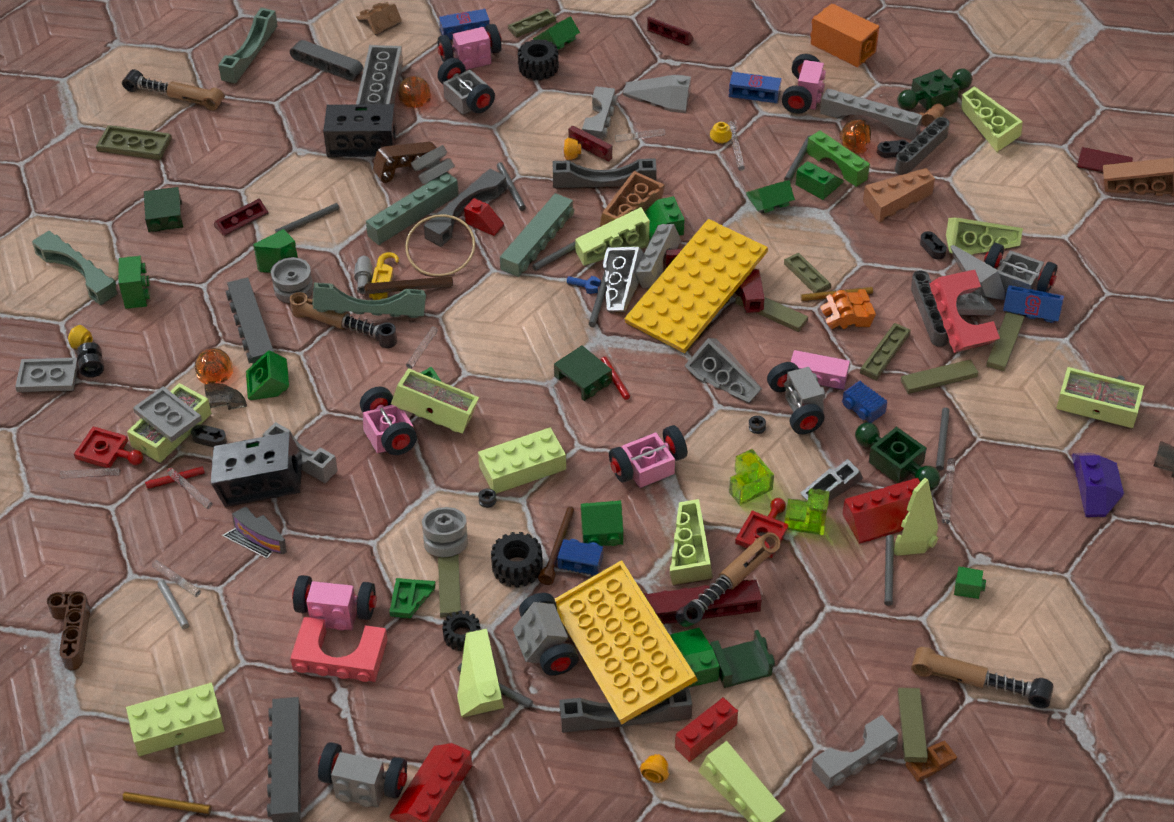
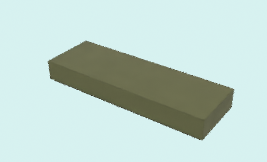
M546 9L508 25V30L518 38L556 22V16L549 9Z
M799 252L784 259V265L813 293L825 292L831 289V283Z

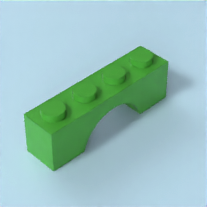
M818 131L808 138L807 154L817 161H821L825 157L835 161L842 171L843 178L855 187L868 180L870 167L868 162L822 131Z

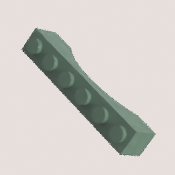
M260 8L254 16L250 32L243 45L234 54L225 55L218 64L222 81L237 83L277 28L275 10Z
M47 231L32 241L35 254L45 262L64 264L80 272L86 279L89 297L99 305L117 295L115 280L112 277L106 276L103 270L96 268L90 260H86L79 251L73 250L70 244L63 242L58 235Z
M314 282L312 305L313 309H316L318 312L335 310L336 313L350 311L359 315L365 312L375 316L390 314L393 317L408 315L410 318H418L419 316H424L426 294L424 290L405 289L389 298L363 300L345 294L333 284Z

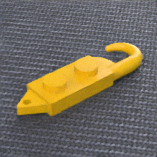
M386 252L379 256L371 283L392 281L393 268L384 264L387 258H394L395 262L398 263L399 257L395 253ZM389 292L369 294V297L373 300L388 298Z

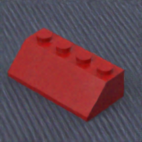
M918 478L844 499L842 514L859 544L904 530L901 524L909 512L907 507L913 490L920 483Z
M453 743L434 746L392 810L389 818L397 822H438L472 767L471 751Z

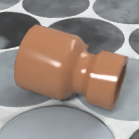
M934 104L926 113L919 112L918 114L922 115L923 125L928 127L935 119L942 117L945 113V108L941 104Z

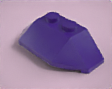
M1072 453L1085 517H1106L1124 495L1117 463L1094 453Z

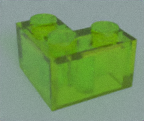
M753 449L736 456V475L730 477L729 493L739 505L773 490L774 474Z
M809 489L808 501L788 499L784 522L789 524L788 530L824 535L830 491Z

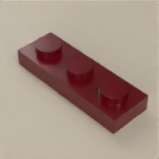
M573 125L568 129V137L577 140L578 144H581L582 149L608 162L613 158V145Z

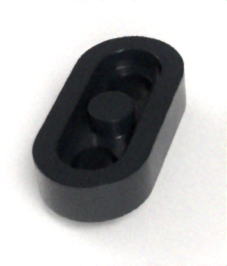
M906 140L880 142L877 146V154L883 158L896 157L909 142Z

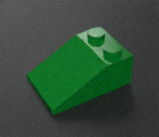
M700 627L669 634L698 680L689 685V688L719 681L720 666L713 648Z

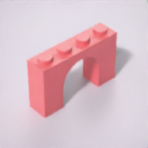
M975 269L938 277L929 283L954 353L989 345L1000 339L994 321L972 325L964 321L957 311V297L972 293L981 287Z
M309 617L303 618L290 658L294 671L315 673L320 676H336L341 679H357L362 682H376L388 641L386 628L365 625L360 644L353 653L344 657H331L321 651L327 632L325 620Z

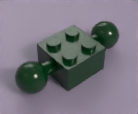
M961 68L956 70L950 79L941 69L914 78L911 90L906 89L899 93L897 97L898 106L903 110L910 111L917 106L918 102L926 110L931 109L934 104H941L943 107H947L957 103L959 89H967L972 84V74L969 70Z
M863 423L857 427L855 439L858 444L863 447H871L869 463L897 484L901 483L910 474H913L920 482L924 478L928 479L930 491L938 487L941 480L939 471L932 466L921 467L927 450L924 445L897 426L883 438L880 437L878 427L872 423Z

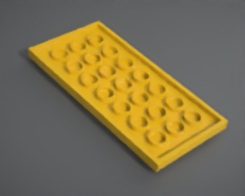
M707 219L624 318L625 323L685 353L766 255L768 247Z
M622 560L555 598L561 622L621 724L698 681Z

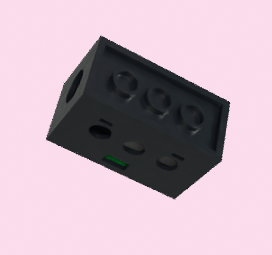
M394 104L327 105L323 129L327 157H375L381 147L395 145L397 126Z
M290 432L214 446L211 485L224 507L301 493L302 455Z

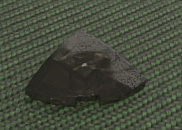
M221 383L204 384L205 395L209 400L210 408L227 405L228 410L247 407L244 396L237 389Z
M1160 441L1153 466L1173 472L1171 476L1173 478L1174 447Z

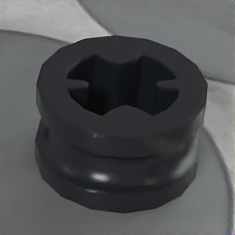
M762 416L751 417L749 419V430L754 434H762L766 430L765 418Z
M486 488L479 492V504L482 507L490 508L496 504V493L494 490Z

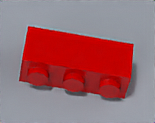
M722 697L675 734V749L688 762L693 761L737 726L738 710Z

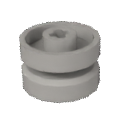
M444 145L411 162L415 171L426 168L418 176L422 184L435 179L455 167L451 158L440 162L439 159L447 154Z
M294 257L285 258L278 261L272 267L271 277L274 293L279 300L290 303V296L296 292H303L307 297L312 294L313 282L310 265L305 260Z
M441 507L433 509L424 515L422 519L424 548L428 553L439 557H450L466 549L468 544L466 516L462 511L456 508Z

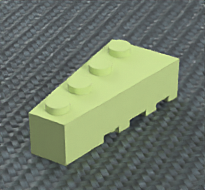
M640 207L575 239L576 253L582 264L588 265L604 260L607 247H640V249L648 247L649 219Z

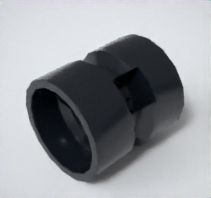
M93 342L81 344L77 349L79 372L88 378L101 375L104 371L101 347Z

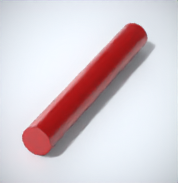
M606 356L602 357L600 360L612 369V381L623 399L628 400L630 394L608 358Z
M202 466L145 481L146 488L150 489L202 475L205 472Z

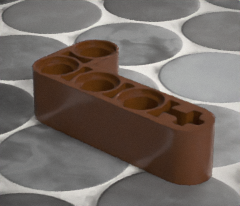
M432 142L381 147L376 153L373 171L381 182L388 183L393 179L396 168L411 167V162L437 147Z
M81 591L55 592L48 596L47 605L53 618L64 619L59 654L67 670H77L83 663L91 611L85 593Z

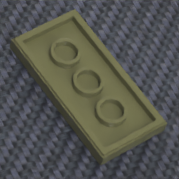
M108 125L96 145V150L99 152L161 160L172 136L169 133Z

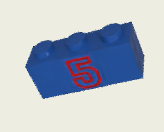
M486 9L439 17L441 34L447 35L450 40L453 39V34L480 27L485 28L486 25L490 24Z
M733 72L729 84V97L778 103L782 78Z
M1009 285L1003 311L1017 315L1023 314L1030 319L1038 317L1043 318L1046 322L1059 321L1064 296Z

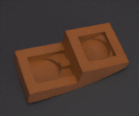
M944 740L927 748V762H906L905 766L916 781L920 782L956 761L958 757Z

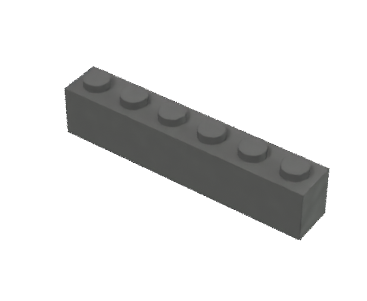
M247 277L227 282L228 290H225L227 300L232 301L229 303L231 312L236 313V315H233L236 326L240 325L237 328L240 338L244 337L242 345L244 351L248 350V353H246L248 363L253 365L268 350L274 351L249 278Z
M299 697L272 699V708L268 710L269 721H272V726L268 727L269 740H272V745H268V757L271 759V764H268V778H271V784H267L268 797H271V803L267 804V816L272 817L273 822H301V705Z

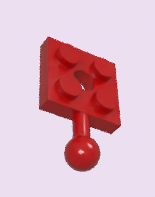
M94 426L74 453V457L77 460L108 469L111 468L117 457L128 459L132 465L141 464L144 458L139 450H132L130 452L123 450L128 443L127 436ZM106 446L103 449H97L98 447Z
M781 498L773 499L770 503L771 511L768 516L751 511L735 539V544L748 548L760 537L757 535L760 532L776 534L781 544L788 531L789 524L775 518L786 509L785 501ZM764 541L765 546L769 548V544ZM776 552L772 553L769 557L773 558Z

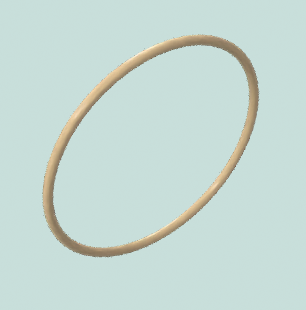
M433 215L421 220L411 229L406 240V255L412 266L421 273L436 277L448 276L460 271L469 263L475 250V237L471 228L463 220L451 215ZM437 217H448L461 222L469 230L473 241L472 251L467 261L458 269L444 274H433L423 271L413 263L408 251V243L413 231L421 223Z

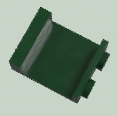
M179 187L144 191L145 221L148 232L183 228L180 209L182 200Z
M582 345L554 363V377L561 380L566 376L580 387L583 401L593 397L601 389L608 387L612 383V369Z
M759 630L754 631L753 641L723 649L718 640L710 642L720 666L719 678L723 688L772 676L775 660L773 655L768 653L767 641L765 637H761Z

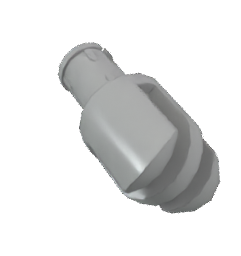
M361 256L355 264L354 278L358 282L357 292L360 294H366L365 284L372 280L373 269L371 260L367 256Z

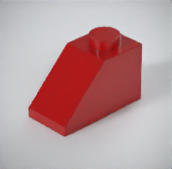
M474 198L464 208L465 223L493 236L504 227L502 220L487 203Z

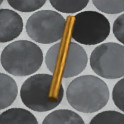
M873 287L845 290L846 292L857 293L859 289H865L867 294H873ZM836 291L801 294V302L827 299L826 296L833 295Z
M124 792L123 801L210 814L211 805Z

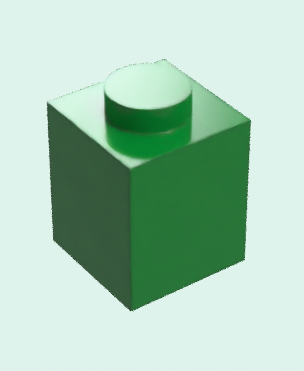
M958 566L954 595L979 599L980 592H984L986 586V579H983V570Z

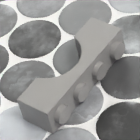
M595 86L592 96V110L599 114L585 118L582 127L583 131L601 140L607 138V127H610L611 124L610 116L614 115V106L617 105L618 97L615 96V89Z
M674 224L657 226L635 271L642 288H650L663 273V257L666 250L678 248L681 239Z
M275 422L263 433V437L290 432L302 455V470L318 480L326 483L338 471L335 455L321 447L317 451L306 449L294 438L291 431Z
M881 715L865 725L863 733L865 744L860 749L845 753L830 747L813 758L812 771L828 789L834 785L839 786L851 774L859 773L868 763L872 764L885 752L893 751L897 746L899 733Z

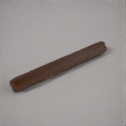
M446 276L366 283L364 289L366 294L399 292L405 289L444 288L453 286V278Z

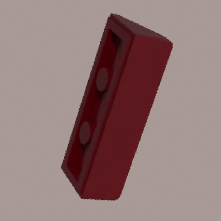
M652 17L647 18V31L687 46L694 40L689 31Z
M1082 147L1077 167L1103 172V165L1132 162L1133 157Z
M259 198L215 220L213 225L225 236L265 216L269 212Z

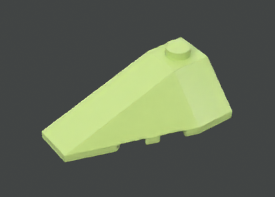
M949 218L946 232L949 253H952L950 247L952 245L970 255L989 252L994 243L1003 245L1004 249L1020 246L1023 228L963 218Z
M926 478L913 490L907 507L909 512L901 524L904 530L902 535L899 534L895 541L894 554L896 556L925 553L930 547L933 548L938 541V524L929 481Z
M487 629L466 633L457 695L462 718L504 708Z

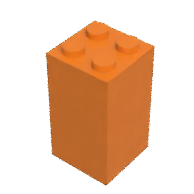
M831 3L812 19L811 45L859 67L877 50L879 25Z

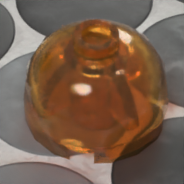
M418 76L405 78L398 88L400 103L402 101L406 107L411 108L421 107L426 101L428 103L431 99V91L427 81Z
M851 120L844 125L840 132L842 145L853 153L863 154L868 149L865 147L871 141L870 125L865 123L867 122L866 120Z
M209 348L202 351L195 361V373L198 380L207 385H215V382L221 381L223 383L227 381L233 373L232 361L229 355L218 348Z

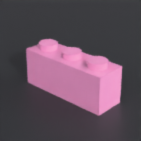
M794 350L791 362L795 363L799 369L810 367L812 373L816 374L819 385L844 390L848 376L849 360Z

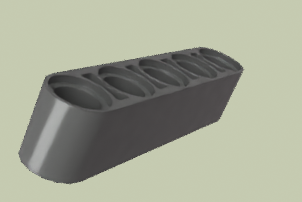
M305 40L298 41L289 51L293 59L349 81H353L364 69L362 63L356 59Z
M944 117L935 119L896 156L895 172L903 175L912 171L947 138L950 121Z
M918 270L913 273L911 291L932 344L942 347L947 344L948 335L943 326L940 312L937 309L934 295L931 292L929 284L931 279L927 272Z

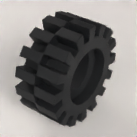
M462 610L457 615L453 612L452 617L448 615L446 620L443 621L442 626L444 642L446 641L447 646L451 645L453 650L457 647L458 651L464 648L466 634L454 633L455 629L467 627L470 629L469 632L481 630L478 617L476 618L473 613L470 615L469 611L463 614Z

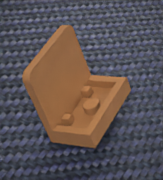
M388 2L383 4L377 3L372 6L373 9H365L356 17L357 20L368 19L373 34H378L402 22L395 3L389 4Z

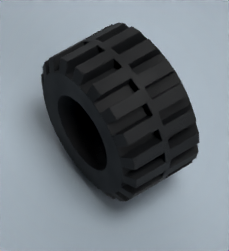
M541 39L530 40L522 44L518 49L519 72L528 79L532 78V80H543L554 76L559 69L557 46L553 45L552 42H548V40Z
M510 532V535L504 534L502 539L498 538L496 544H493L491 551L492 572L495 578L499 579V582L502 584L506 583V586L511 587V585H515V588L519 587V585L525 587L528 586L529 582H535V578H538L540 570L543 569L542 549L538 540L532 538L530 534L524 535L523 532H519V534ZM512 558H524V560L518 562L510 561Z

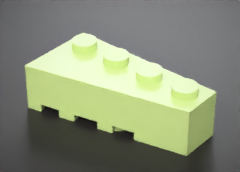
M975 86L962 95L961 109L996 152L1021 136L1023 121Z
M699 499L679 502L672 563L670 565L672 585L713 578Z
M727 741L706 756L698 772L748 822H776L781 818L785 809Z

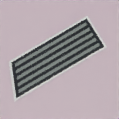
M236 528L222 535L265 558H268L273 552L250 541Z

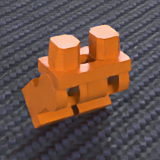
M859 289L857 293L846 292L845 290L836 291L833 295L826 296L828 302L820 306L826 317L833 313L832 316L825 319L831 329L839 325L842 329H845L851 324H855V327H870L876 316L872 304L869 303L870 299L865 289Z

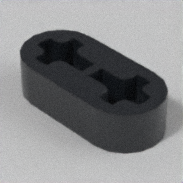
M930 231L921 234L920 245L934 259L940 260L945 258L947 247L939 237Z
M201 424L191 429L192 439L197 444L214 448V446L227 443L226 433L222 429Z

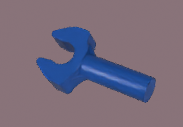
M568 276L567 283L585 287L586 293L595 294L598 293L601 280L594 276H591L588 280Z

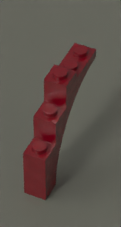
M682 249L666 250V268ZM753 269L735 291L743 301L745 313L764 310L765 298L759 269Z

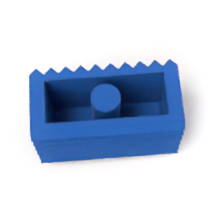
M861 380L843 392L842 403L844 406L856 412L862 420L872 423L886 412L887 400L870 389V387H867Z
M563 539L558 555V568L583 574L586 573L587 575H597L603 559V546L597 543H582L576 539Z

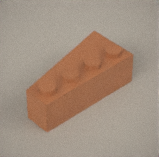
M1174 158L1103 165L1105 192L1128 194L1131 191L1140 195L1155 193V196L1171 194V197H1174Z
M927 168L872 183L865 186L863 202L878 223L884 221L885 217H891L896 214V211L904 210L909 207V204L917 203L933 194L935 178Z
M633 171L602 212L600 227L640 207L645 212L656 200L662 199L665 185Z

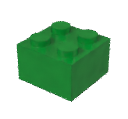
M141 256L119 258L118 284L125 309L147 307V299H150V291L147 286H150L149 275H145L147 267L146 263H142Z

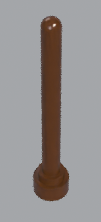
M571 506L566 509L547 566L540 570L538 580L544 585H552L556 577L554 567L574 514V508Z

